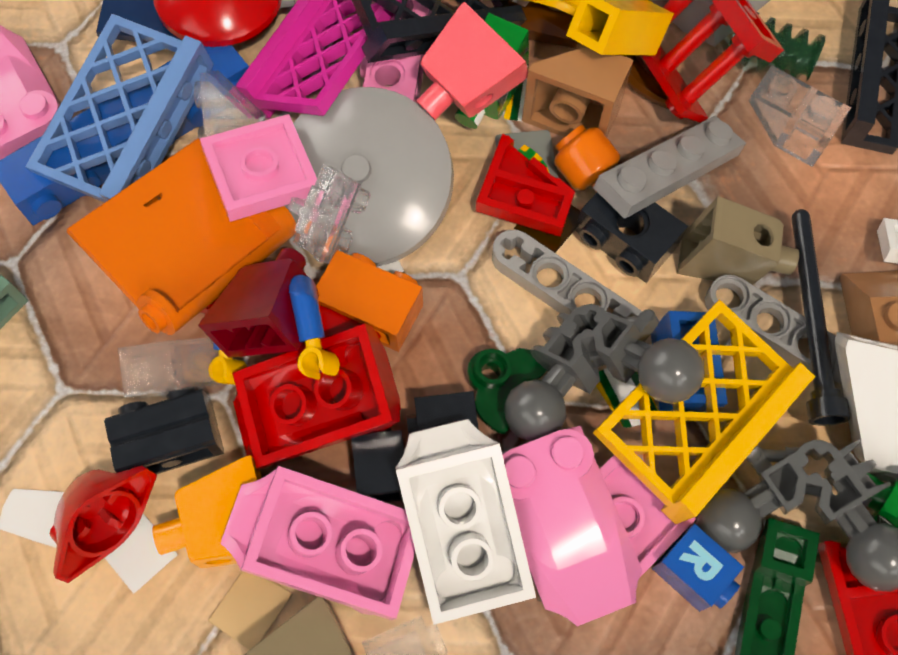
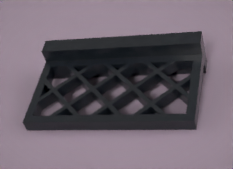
M352 0L368 38L362 46L368 63L426 54L455 13L454 10L443 4L441 0H415L429 9L427 16L422 17L405 6L408 0H400V2L396 0H373L394 14L391 21L377 22L371 8L372 0ZM456 0L460 4L463 2L467 3L484 21L488 13L519 26L527 20L521 5L510 6L507 0H491L494 6L492 8L487 7L479 0Z

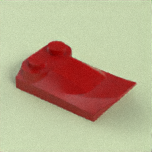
M364 323L320 340L322 349L334 353L339 359L340 366L336 376L323 374L319 368L320 379L317 380L309 378L299 371L297 365L298 358L302 351L306 349V345L300 347L298 351L286 352L232 373L237 390L233 405L246 456L251 455L253 457L256 468H265L369 432L384 431L393 426V424L400 422L401 406L399 394L387 352L373 326Z

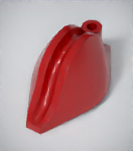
M144 466L116 473L98 469L82 474L69 485L57 505L54 525L49 533L50 537L57 544L53 568L55 579L70 583L126 541L142 517L157 478L156 473Z

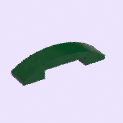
M772 518L766 520L747 586L735 655H795L805 587L813 582L820 533Z

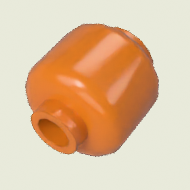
M580 125L555 146L558 153L554 158V164L575 191H584L589 187L593 188L599 175L614 168L620 161V153L598 127L586 129L584 125Z

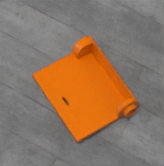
M199 138L67 228V233L139 309L138 313L143 323L154 333L162 331L167 335L175 334L214 302L241 268L246 265L261 263L297 232L296 222L285 206L230 222Z

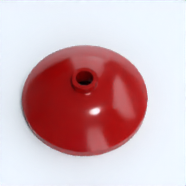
M153 0L157 15L165 28L182 40L186 35L201 41L203 46L206 47L234 45L256 36L274 20L282 3V0Z

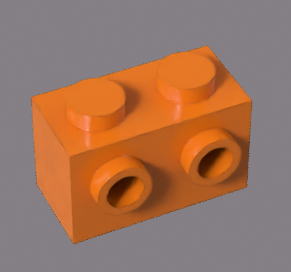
M337 250L316 286L319 293V305L360 324L366 323L373 326L374 330L381 335V343L397 352L400 351L423 307V290L414 278L403 272L395 271L392 274L380 269L371 259L359 253L348 255Z

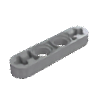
M519 230L504 231L496 237L493 243L492 261L495 268L559 313L570 314L577 308L575 298L583 293L594 295L598 299L601 308L607 311L608 307L613 309L612 314L622 318L638 316L642 312L524 232ZM516 246L521 249L520 257L514 255L510 260L504 257L505 248L512 250ZM533 257L537 258V259L533 262V264H532V266H531V268H530V272H529V273H526V272H525L526 262H527L528 264H531L532 258H533ZM552 268L561 274L562 283L556 287L543 286L538 281L537 274L543 269Z

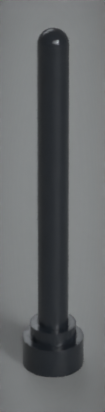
M798 209L792 214L791 220L795 248L799 250L798 272L812 373L815 375L813 379L815 390L810 392L811 400L806 402L808 422L816 426L837 425L850 420L848 399L842 397L840 389L835 388L811 217L807 210Z

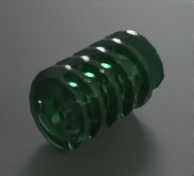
M770 16L765 24L784 49L782 53L770 62L773 64V78L777 79L785 69L790 70V84L793 85L801 75L806 76L807 82L819 59L826 36L819 34L809 44V30L803 28L792 38V24L788 22L778 32H775L776 19ZM753 55L750 58L745 56L741 60L740 66L746 67L753 58H757L756 72L761 73L770 63Z

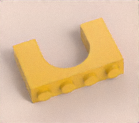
M524 0L544 4L572 15L573 19L566 36L601 55H656L674 13L648 0Z

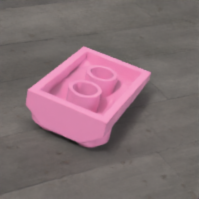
M0 25L1 160L42 136L58 110L60 103L24 38Z
M581 426L553 432L503 453L502 456L530 573L545 610L562 615L578 627L636 603L637 584L643 570L596 463L592 444L584 435Z
M278 466L273 472L257 481L241 485L220 543L231 553L241 571L352 607L361 614L376 615L389 620L397 619L415 555V547L405 509Z

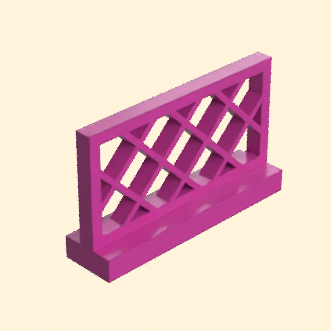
M298 0L235 85V89L258 118L270 119L276 110L319 116L326 114L365 57L362 46L368 38L364 29L350 35V32L362 26L358 14L356 13L345 19L347 15L356 11L352 0ZM371 4L377 22L389 21L393 16V13L379 4ZM341 37L344 38L342 41L324 50V47ZM345 55L343 60L329 67V63ZM321 68V72L302 82L303 77ZM323 87L316 99L306 98L307 95Z

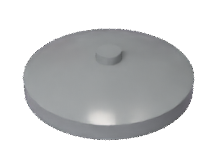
M349 88L341 90L324 116L302 113L293 123L320 184V195L285 205L297 225V232L294 236L304 246L328 261H331L337 250L348 255L359 253L371 259L378 267L410 255L433 235L441 224L451 201L454 170L451 153L445 137L434 119L419 104L402 94L383 88Z

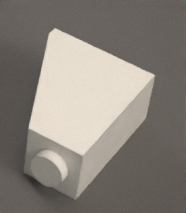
M837 332L834 342L843 394L848 399L850 413L848 423L852 443L857 440L860 441L858 446L853 449L854 455L861 463L874 460L877 464L874 468L898 473V346ZM870 473L886 481L895 482L896 478Z

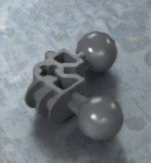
M582 305L570 314L559 313L557 319L561 324L560 327L547 328L543 333V337L547 342L545 346L536 345L531 348L530 353L532 357L548 372L542 380L524 381L513 388L505 401L504 413L509 429L522 440L533 441L561 429L567 417L563 397L572 386L590 394L600 381L598 370L600 366L606 365L611 375L624 383L628 382L635 371L638 372L640 384L645 392L656 401L674 404L688 400L700 389L705 377L704 361L700 353L685 340L667 338L659 340L652 345L647 344L645 341L659 324L657 316L650 309L642 311L638 316L622 318L605 311L599 305Z
M812 440L804 443L801 447H785V450L761 449L759 446H756L746 457V460L755 469L761 482L745 492L735 488H720L696 516L695 524L728 553H738L748 549L757 540L762 529V518L778 508L781 509L784 515L788 514L803 503L805 494L817 496L815 510L825 525L835 519L849 538L846 546V563L851 574L862 585L875 591L891 592L898 589V528L888 523H877L862 503L892 484L887 482L878 486L875 485L867 474L877 465L875 461L868 460L859 463L851 452L858 446L859 440L841 450L823 440ZM808 455H811L814 460L824 458L828 461L829 465L824 470L827 478H822L817 472L808 475L804 471L809 462ZM770 462H778V463H776L775 465L772 466V464H771ZM832 486L837 490L838 495L832 493Z

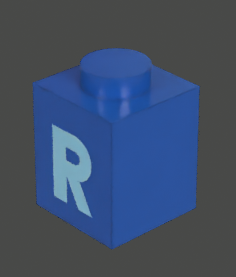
M694 523L673 543L652 570L700 612L713 605L721 609L728 603L740 587L734 579L744 566Z

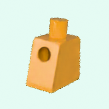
M251 455L222 467L175 492L179 517L153 525L152 527L154 542L160 555L186 548L190 562L199 568L237 564L231 553L220 543L241 485L262 478L260 468H256Z

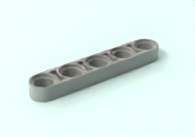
M723 275L712 283L705 296L707 310L718 301L716 298L717 290L722 288L733 290L740 299V305L730 309L789 365L794 367L801 362L812 372L811 360L802 355L798 349L799 339L807 338L805 317L738 276ZM769 313L775 316L780 323L779 332L767 333L763 331L757 324V315ZM827 331L835 388L840 389L841 395L844 397L834 342L836 336Z

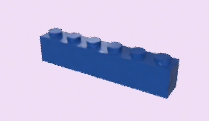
M232 45L222 47L204 46L214 65L172 144L176 139L194 128L206 125L214 116L232 105H238L245 101L235 89V85L249 66ZM171 61L165 63L164 65H162V66H160V67H163V66H166V65L170 64ZM151 84L127 93L132 108L149 102L153 95ZM120 96L97 104L102 120L125 111ZM88 108L71 118L69 123L72 131L95 122L91 110ZM129 123L106 131L111 147L127 142L132 133ZM99 134L76 142L81 159L103 151ZM42 136L0 160V183L17 208L33 226L42 220L54 217L62 208L80 197L86 196L83 193L32 173L25 167ZM68 145L54 150L45 165L56 169L73 162ZM108 162L85 170L88 183L96 187L104 184L110 173ZM76 173L70 175V176L75 177V178L78 179Z

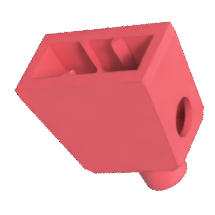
M463 2L421 60L420 65L433 84L416 102L434 121L452 103L467 117H474L527 78L528 69L526 61L467 3Z

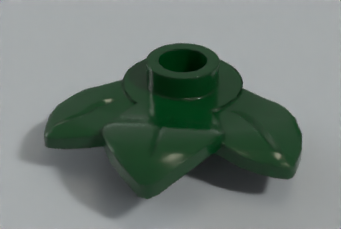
M518 348L506 354L497 349H486L476 353L468 364L467 378L470 385L477 391L475 397L476 411L482 421L493 431L505 434L509 429L505 419L504 404L510 391L524 381L538 380L547 371L532 357L529 349ZM486 369L493 370L498 378L489 379L482 374V371Z

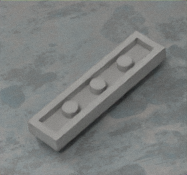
M713 116L599 175L593 188L626 219L737 157L746 142L733 132L728 124Z

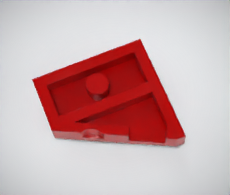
M502 134L477 198L475 211L561 237L575 191L560 178L553 177L548 172L547 167L535 157L531 160L526 158L514 148V140L510 136Z

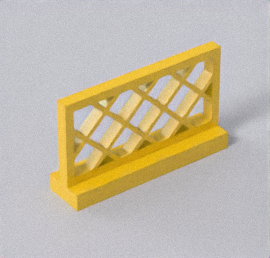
M720 299L680 339L685 340L701 354L704 361L705 377L701 387L704 388L706 395V412H685L684 401L674 403L673 411H650L649 394L643 390L639 383L593 432L665 504L661 511L675 524L694 518L701 512L815 378V375L801 362L791 367ZM715 318L730 331L732 346L711 345L709 325ZM699 336V344H692ZM712 355L733 356L735 379H716L714 377ZM745 356L758 357L772 372L765 380H748ZM716 388L737 389L739 410L736 413H718ZM749 389H756L750 396ZM639 400V410H630ZM621 419H640L642 446L626 445L611 429ZM651 420L674 421L676 447L653 446ZM686 421L708 422L710 443L706 447H688ZM719 422H727L725 426L720 430ZM654 455L677 456L679 478L671 487L656 474ZM689 456H697L690 464Z

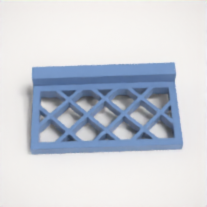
M111 14L25 167L32 173L105 203L160 165L214 65L202 42L186 35L183 40H179ZM120 31L134 36L137 44L136 47L114 55L112 45ZM163 49L176 52L170 64L155 70L152 69L148 55ZM142 58L146 73L123 81L118 66ZM111 69L116 84L93 92L91 82L95 75ZM151 84L153 95L149 102L132 108L127 93ZM120 96L125 111L102 120L97 104ZM90 107L95 123L72 131L69 122L73 114ZM129 123L132 133L127 142L111 147L106 131ZM99 134L103 151L81 159L76 142ZM68 145L73 162L56 169L45 165L54 150ZM108 162L110 173L102 188L89 184L85 170ZM76 173L78 179L75 178V177H72V176H70V175Z

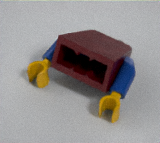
M283 248L275 261L246 265L241 268L198 324L213 341V349L218 350V356L212 360L208 369L209 376L215 382L235 385L232 373L246 368L247 365L244 361L233 359V357L298 351L302 342H305L306 349L300 354L297 365L303 375L319 380V368L323 374L337 375L340 366L338 357L332 352L323 350L320 339L324 338L325 334L319 308L318 288L314 281L303 271L306 259L300 252L291 248Z

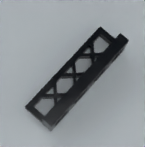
M864 0L858 11L841 144L893 155L898 148V32L888 37L886 35L887 21L898 23V8L889 6L890 0ZM884 51L894 61V66L886 70L882 68ZM880 85L890 95V100L881 105L878 103ZM876 119L886 130L885 138L868 134L875 125Z

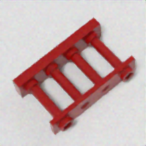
M669 0L662 8L674 13L672 22L694 0ZM712 0L713 3L709 6L710 12L667 54L660 45L656 55H641L668 97L665 100L666 106L677 118L683 119L685 117L702 123L708 119V116L697 100L745 56L750 58L755 55L770 63L784 51L748 0ZM722 24L725 26L729 25L735 33L731 38L733 43L687 85L676 68Z

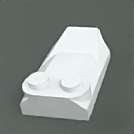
M469 419L410 433L404 454L395 469L433 625L536 598L500 444L479 431Z

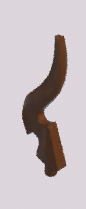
M507 0L510 6L520 5L512 0ZM531 1L526 7L521 5L527 18L521 27L529 30V40L570 48L577 47L578 42L566 36L573 19L572 15L563 11L551 10L544 4ZM622 55L634 60L627 84L636 93L652 103L668 109L665 104V100L668 98L661 86L641 66L636 56Z

